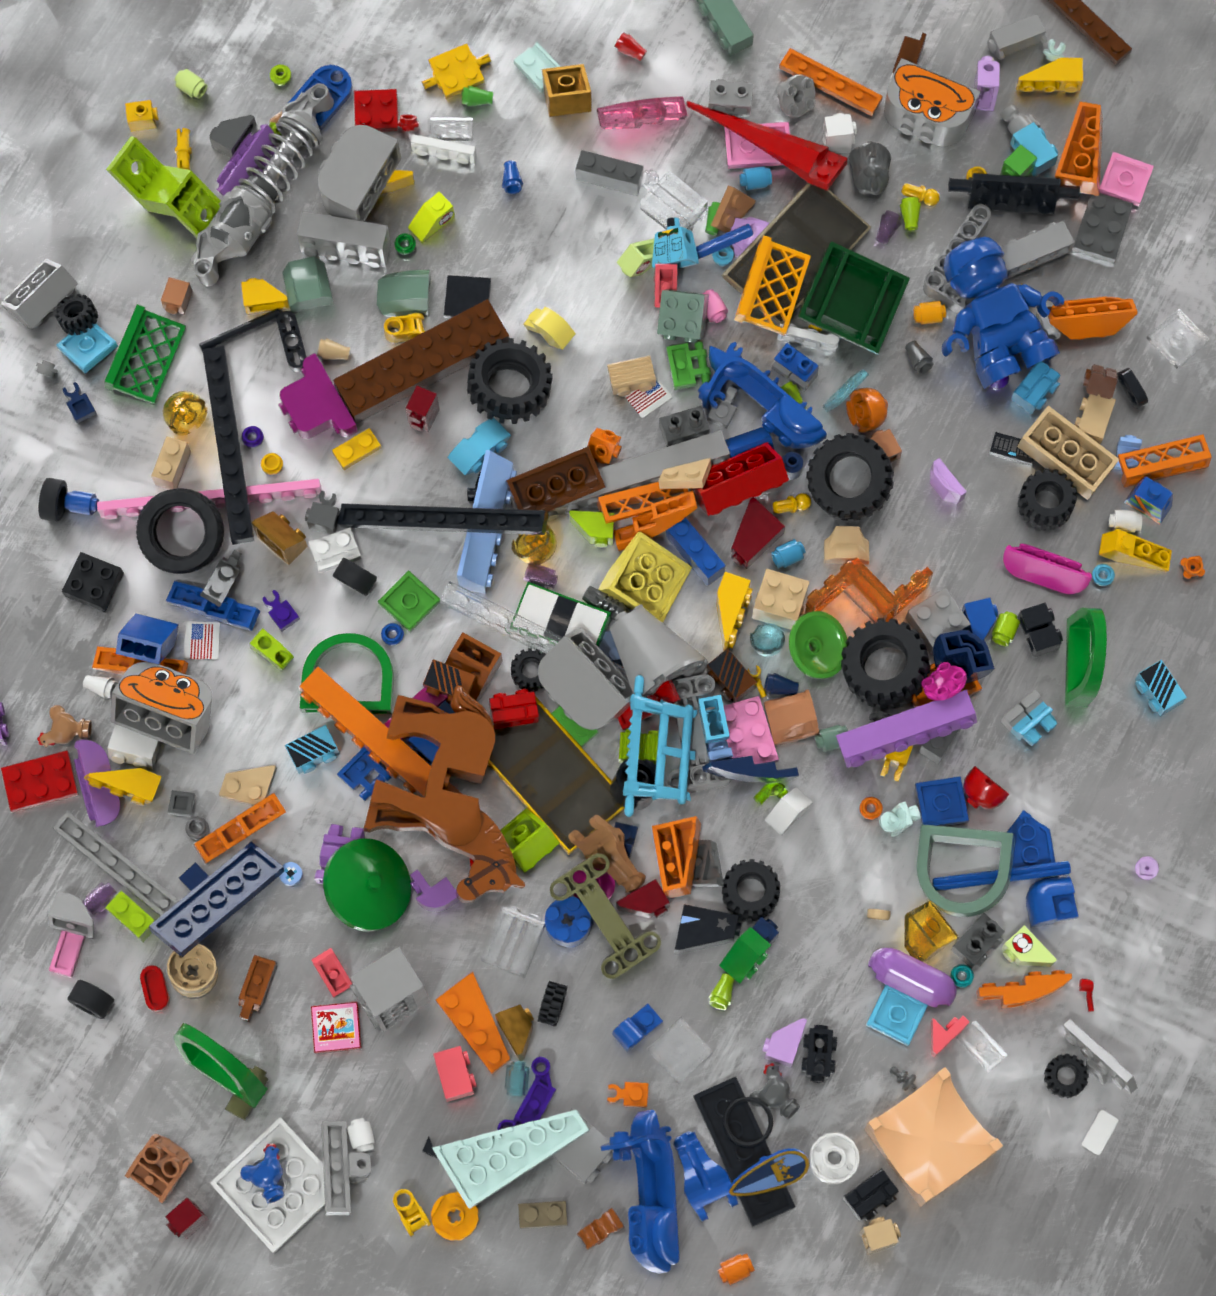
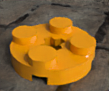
M459 1192L448 1193L441 1196L434 1203L431 1211L432 1224L435 1231L444 1239L462 1241L475 1231L479 1221V1211L476 1206L469 1209ZM459 1210L461 1220L454 1223L450 1222L451 1217L449 1213Z

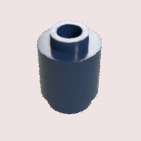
M788 452L782 457L789 480H794L802 473L803 458L796 452Z

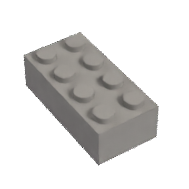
M302 211L297 231L301 253L310 257L316 255L324 256L329 260H346L351 264L365 263L375 268L380 266L386 267L391 246L388 225Z

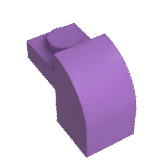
M418 869L410 874L413 880L410 885L417 894L422 893L416 900L423 909L430 912H441L460 901L456 896L455 888L447 877L430 887Z

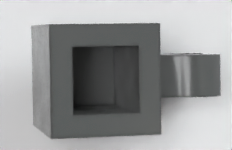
M321 491L319 494L320 503H312V507L306 511L305 521H307L310 530L333 534L337 530L340 514L339 508L333 507L337 497L333 493L330 500H325V491Z

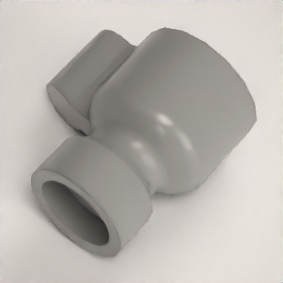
M1014 104L1007 106L1000 113L1003 120L1008 122V130L1012 135L1033 122L1038 128L1040 127V124L1033 115H1019V111Z

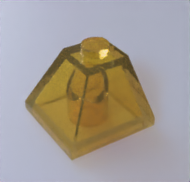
M930 901L905 915L904 947L910 956L922 962L932 958L959 937Z

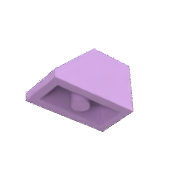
M802 1018L774 1032L771 1039L766 1037L762 1050L766 1052L765 1059L792 1067L807 1019Z

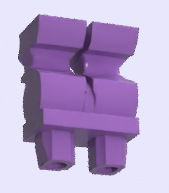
M331 824L328 835L324 834L319 862L321 870L317 869L314 877L317 884H323L326 864L338 848L353 840L365 838L363 828H352L351 836L348 838L342 837L343 826Z

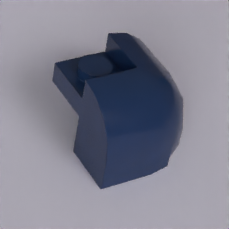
M969 630L939 634L935 639L933 646L935 667L944 662H949L951 666L961 667L966 672V683L984 678L995 669L985 640L982 641L977 635L970 633Z

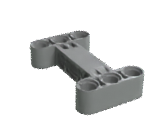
M709 675L672 680L676 690L684 687L689 691L686 695H679L681 700L674 703L682 707L690 704L693 710H698V699L711 697L715 692V681ZM706 683L710 685L711 689L702 691L699 689V685ZM698 710L696 717L692 720L690 751L696 752L695 760H689L687 792L689 793L723 787L732 780L703 772L702 767L709 763ZM676 717L680 742L682 744L683 718ZM680 769L669 773L667 787L678 789L671 781L674 778H679ZM696 774H703L706 776V780L704 782H697L694 776Z

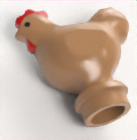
M54 705L49 711L53 721L51 731L40 733L37 740L39 745H44L47 748L55 744H68L76 736H79L80 739L90 738L92 722L84 718L76 722L75 718L66 713L62 706Z

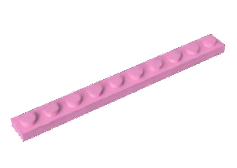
M319 479L246 486L249 504L255 501L269 503L274 499L290 501L295 499V497L315 498L322 491ZM223 489L198 491L208 497L216 507H226ZM154 496L97 502V510L101 518L104 517L105 519H115L122 515L136 517L139 516L144 505ZM175 506L167 511L182 512L184 509H189V507Z

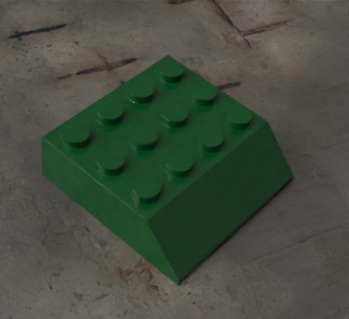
M831 241L824 251L805 295L798 318L878 355L910 277Z

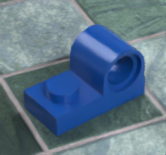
M647 1003L631 1018L629 1017L613 1030L612 1035L626 1052H629L662 1024L663 1020Z

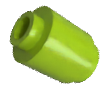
M1008 611L1000 613L992 630L991 640L1000 646L1007 647L1013 641L1020 621L1017 619L1018 616Z

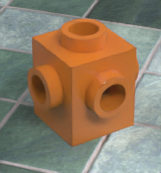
M596 428L591 434L587 446H589L592 456L597 462L610 464L613 458H618L622 446L619 445L621 437L617 436L613 431Z

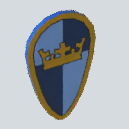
M790 1148L777 1151L769 1156H763L758 1163L741 1173L729 1186L728 1191L733 1196H750L791 1185L802 1179L807 1173L809 1159L803 1151Z

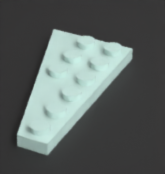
M573 1110L518 1126L432 1147L467 1207L471 1209L590 1130L578 1110Z

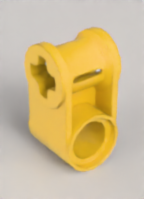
M413 313L388 318L384 323L386 340L390 343L406 342L425 332L422 322L424 315ZM391 328L399 329V331L395 333H392L389 330Z
M401 1189L394 1194L393 1204L410 1237L420 1228L431 1225L424 1210L419 1206L416 1198L409 1190ZM402 1194H407L411 1198V1202L407 1207L398 1205V1198Z

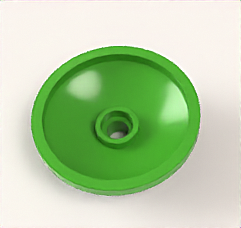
M821 611L806 613L799 617L791 628L789 635L791 657L799 670L809 677L815 679L832 677L842 669L841 660L843 657L841 654L843 648L847 647V636L842 625L832 615Z

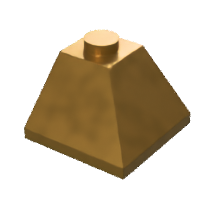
M521 1004L500 1011L495 1016L505 1037L521 1062L525 1059L533 1030L531 1021L534 1018L528 1008L523 1009Z

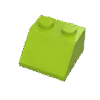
M527 808L500 830L509 845L515 865L524 873L533 868L546 854L551 853L559 844V841L549 827Z

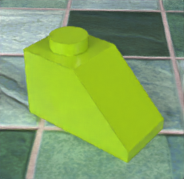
M570 510V523L590 544H595L596 547L600 548L613 545L614 522L606 524L602 512Z

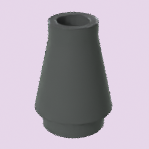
M911 341L905 346L914 371L923 374L933 367V358L918 345L917 341Z

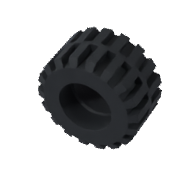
M1044 469L1043 473L1038 470L1034 473V476L1031 474L1024 482L1018 497V507H1021L1019 511L1021 516L1025 515L1024 520L1027 523L1029 521L1032 522V527L1036 528L1039 525L1041 526L1040 530H1046V527L1052 530L1055 529L1056 525L1062 526L1070 518L1077 501V496H1075L1077 491L1076 487L1072 488V480H1066V474L1059 475L1058 470L1055 469L1053 473L1049 472V469ZM1041 491L1051 492L1058 498L1060 505L1054 508L1043 507L1037 502L1035 494Z
M750 859L749 862L742 860L738 865L735 863L731 870H728L725 874L722 900L727 905L726 908L729 912L732 911L735 915H739L744 921H747V919L757 921L758 918H765L768 913L774 910L779 900L780 881H778V875L772 871L770 865L765 866L761 860L759 863L755 862V859ZM745 879H755L763 885L765 889L764 896L758 901H746L737 892L738 884Z

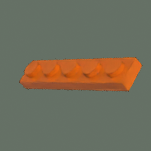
M789 48L779 64V69L793 76L802 74L812 78L816 88L870 116H873L883 99L882 95Z

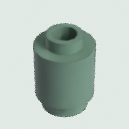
M835 725L819 730V735L815 736L818 749L821 748L823 752L839 748L836 735L847 732V727L845 725Z

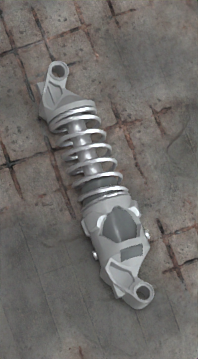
M316 84L305 93L301 92L295 101L289 102L282 107V116L278 123H276V127L285 138L272 133L268 135L269 139L278 149L269 145L261 146L263 153L271 160L255 156L254 161L263 172L252 167L246 168L249 175L248 179H239L240 186H235L231 192L225 194L219 203L220 209L208 227L198 233L196 251L190 260L194 264V273L204 286H212L218 281V262L234 257H245L259 235L266 232L272 223L271 217L275 212L274 203H280L283 200L282 192L289 191V181L296 180L298 177L297 170L305 167L304 158H310L313 155L312 148H317L321 143L322 135L317 124L316 114L328 111L334 105V100L326 85ZM273 137L276 138V139H279L280 141H282V143H281V144L277 143V142L273 139ZM300 145L308 148L309 153L307 155H302L298 150ZM266 149L273 151L274 155L272 156ZM293 156L300 158L302 163L300 166H294L291 162ZM258 160L265 162L267 166H263ZM285 168L292 169L294 176L291 178L286 177L283 171ZM278 179L285 180L287 184L285 189H281L275 184Z

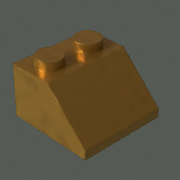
M584 64L542 69L545 100L549 117L592 112L591 89Z
M272 511L255 519L252 525L257 537L288 565L307 548L306 536L298 528L295 530L291 528L289 520L284 515L280 514L278 516Z

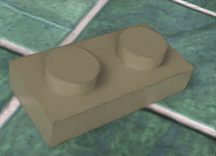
M566 1201L518 1204L520 1229L567 1226Z

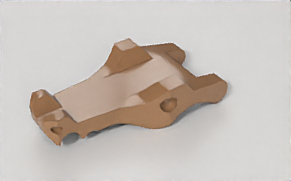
M595 815L589 820L590 825L596 829L592 833L584 837L578 830H574L568 835L570 842L583 852L586 859L596 853H602L608 857L609 869L606 872L616 880L619 886H624L625 893L632 892L644 884L646 876L644 873L638 872L628 858L624 846L625 835L620 828L612 827L599 815ZM597 857L593 860V868L599 870L605 868L606 862L603 858Z

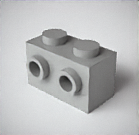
M723 79L711 80L708 108L730 115L751 117L753 84L746 81L727 82Z

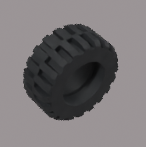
M847 433L844 436L838 434L830 441L828 439L825 440L823 446L813 452L815 455L813 459L809 460V471H807L806 475L809 483L808 489L814 501L829 515L838 517L841 520L848 521V519H853L857 521L861 520L862 517L866 516L868 518L872 516L874 511H879L883 507L882 504L885 500L888 501L891 496L889 494L890 490L893 489L894 471L889 457L874 440H870L861 434L859 436L854 435V433ZM846 457H858L864 460L871 471V482L868 488L862 494L852 498L840 496L833 490L830 484L832 468L838 461Z
M879 618L877 623L872 624L871 621L864 623L865 628L860 629L858 627L853 631L855 636L848 637L846 640L847 647L843 648L841 654L843 657L841 667L852 694H856L858 700L861 702L866 701L868 706L876 707V704H878L881 709H888V705L898 708L901 707L900 703L903 701L908 704L913 701V694L918 696L922 692L921 683L927 678V674L930 673L929 656L923 639L920 638L919 633L915 629H910L909 624L902 622L900 625L897 619L890 618L889 622H885L884 618ZM886 647L902 651L906 655L907 663L899 675L888 680H877L867 675L865 663L873 652Z

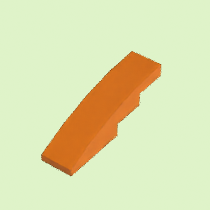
M690 491L651 504L652 511L632 517V525L614 530L618 550H624L638 532H642L651 539L682 521L698 508L694 492Z
M97 646L92 668L124 675L132 665L146 661L116 654V648ZM164 658L159 665L169 667L186 675L188 662Z
M273 793L193 845L206 864L280 817L286 811L275 793Z

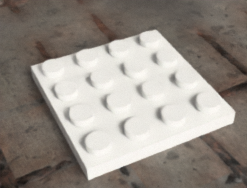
M281 1117L210 1182L214 1189L272 1253L281 1248L325 1206L323 1163ZM267 1144H275L276 1148L280 1149L279 1161L283 1168V1175L278 1185L283 1186L285 1196L273 1203H267L266 1199L263 1198L264 1189L256 1187L251 1181L246 1182L240 1175L241 1169L245 1165L255 1166L264 1160L265 1153L263 1149L266 1148Z

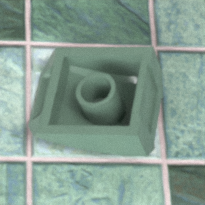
M313 256L288 262L282 273L292 313L320 306L334 305L326 266L323 261Z
M430 270L401 271L390 273L380 278L377 287V306L384 316H405L421 313L424 317H429Z

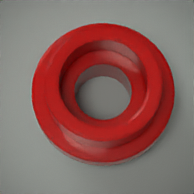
M403 114L400 116L397 125L402 127L404 131H414V128L419 126V122L417 121V116Z

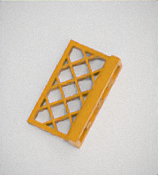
M763 235L758 244L734 321L740 323L746 321L785 336L811 256L772 242V238ZM772 249L780 251L784 259L774 262L770 255ZM795 257L804 260L803 266L796 270L790 261ZM786 262L791 272L781 276L777 265ZM773 268L777 278L768 282L764 272ZM793 275L797 284L795 287L788 289L784 279ZM779 281L784 292L775 295L770 285ZM766 287L771 298L762 301L758 291ZM787 295L791 302L790 306L782 309L777 298ZM773 301L778 311L769 315L764 304ZM760 306L765 317L761 319L751 317L752 310ZM780 314L784 321L783 328L774 325L771 318Z

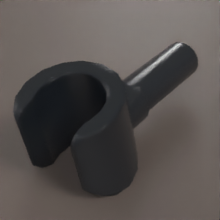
M479 472L475 488L467 489L468 501H474L481 472Z

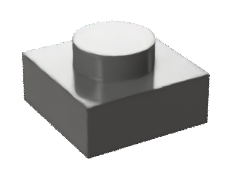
M172 790L168 814L192 817L196 795L194 793Z

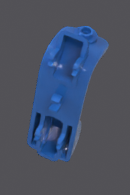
M736 342L731 343L726 352L713 346L709 347V362L715 373L709 383L704 382L698 389L700 393L698 398L703 401L702 407L704 409H707L709 405L717 409L718 404L714 401L717 397L723 401L726 400L725 394L720 390L725 382L730 380L767 410L761 419L762 426L767 432H773L778 436L783 446L791 447L792 449H802L817 445L826 439L827 433L823 429L822 423L811 414L812 407L806 410L807 402L799 404L777 385L779 382L778 377L773 381L768 377L771 372L770 370L763 373L752 363L743 359L741 356L743 348L740 347L737 351L734 350L737 346Z
M654 1110L638 1112L634 1117L630 1136H628V1132H614V1137H610V1142L601 1145L600 1148L601 1151L614 1149L613 1159L615 1161L622 1159L623 1161H629L632 1158L630 1150L634 1153L638 1176L639 1205L630 1207L628 1211L629 1245L633 1256L644 1268L660 1274L669 1272L671 1265L679 1262L674 1160L672 1149L668 1142L672 1138L666 1135V1132H670L671 1128L669 1126L660 1127L656 1112Z

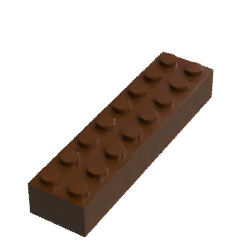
M487 299L333 379L334 386L354 422L358 424L411 396L416 386L426 388L470 365L471 359H475L476 351L478 349L484 351L486 343L489 342L491 346H494L496 339H501L502 343H508L509 334Z

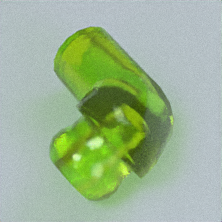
M769 783L764 785L753 799L759 805H762L770 796H777L781 799L788 793V790L782 783Z

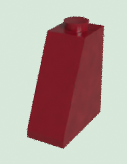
M754 497L748 503L731 548L732 560L738 566L743 565L746 569L771 547L785 531V526Z

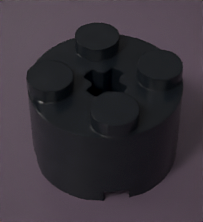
M638 759L637 782L655 785L656 765L650 760ZM627 760L619 766L610 785L614 799L624 808L625 798H627V796L623 795L624 782L628 778V775L625 773L628 768ZM634 796V811L648 807L653 801L652 797Z

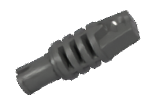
M592 586L587 588L582 598L589 605L610 612L611 618L614 621V618L619 613L626 611L628 614L631 612L625 608L626 605L623 602L613 599L612 596H607V593Z

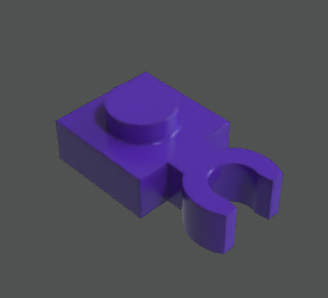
M273 590L274 601H268L265 596L262 599L265 606L272 608L268 614L280 631L283 632L300 620V618L287 600L280 603L278 592Z

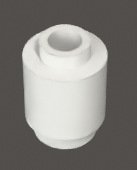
M1114 510L1113 514H1109L1108 526L1112 527V531L1117 529L1127 533L1141 531L1142 514L1136 511Z
M364 1118L351 1121V1126L347 1127L352 1150L361 1153L374 1151L375 1140L370 1121H365Z

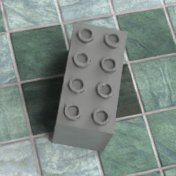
M400 947L395 948L350 977L353 982L350 988L356 999L366 1012L374 1028L380 1027L382 1032L430 1003L424 985Z

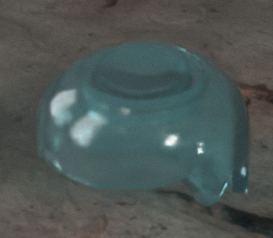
M771 623L758 625L755 631L750 633L751 646L759 655L764 657L774 656L781 651L785 644L784 632L779 626Z

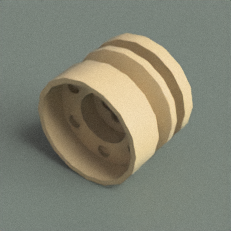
M198 944L183 957L173 951L167 962V974L178 993L189 998H196L209 993L216 985L218 967L212 952L204 945ZM191 968L197 970L198 975L196 977L190 975L189 970Z

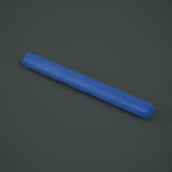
M1069 861L1012 868L1010 882L1070 874ZM998 870L934 878L933 887L936 891L994 884L997 879Z

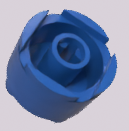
M577 897L555 900L548 907L545 914V927L549 938L554 943L569 948L576 947L587 939L591 931L592 921L591 915L582 901ZM564 919L572 920V925L564 924Z

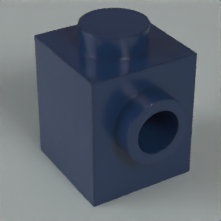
M761 917L752 927L770 944L778 938V926L770 919L765 920Z

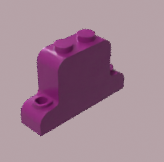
M314 353L306 357L301 369L304 377L282 388L279 394L281 403L278 406L284 416L288 414L291 420L288 424L293 433L298 432L299 436L303 439H311L330 428H334L335 432L342 437H350L358 433L356 423L317 355Z

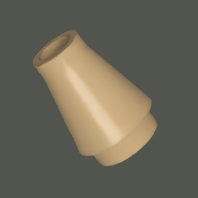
M328 338L326 340L320 339L317 356L322 357V359L348 360L350 347L343 346Z

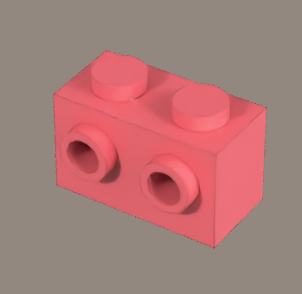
M461 1046L433 1053L446 1101L449 1102L473 1095V1088L477 1087L474 1074H469L466 1065L471 1064L467 1051L462 1052Z

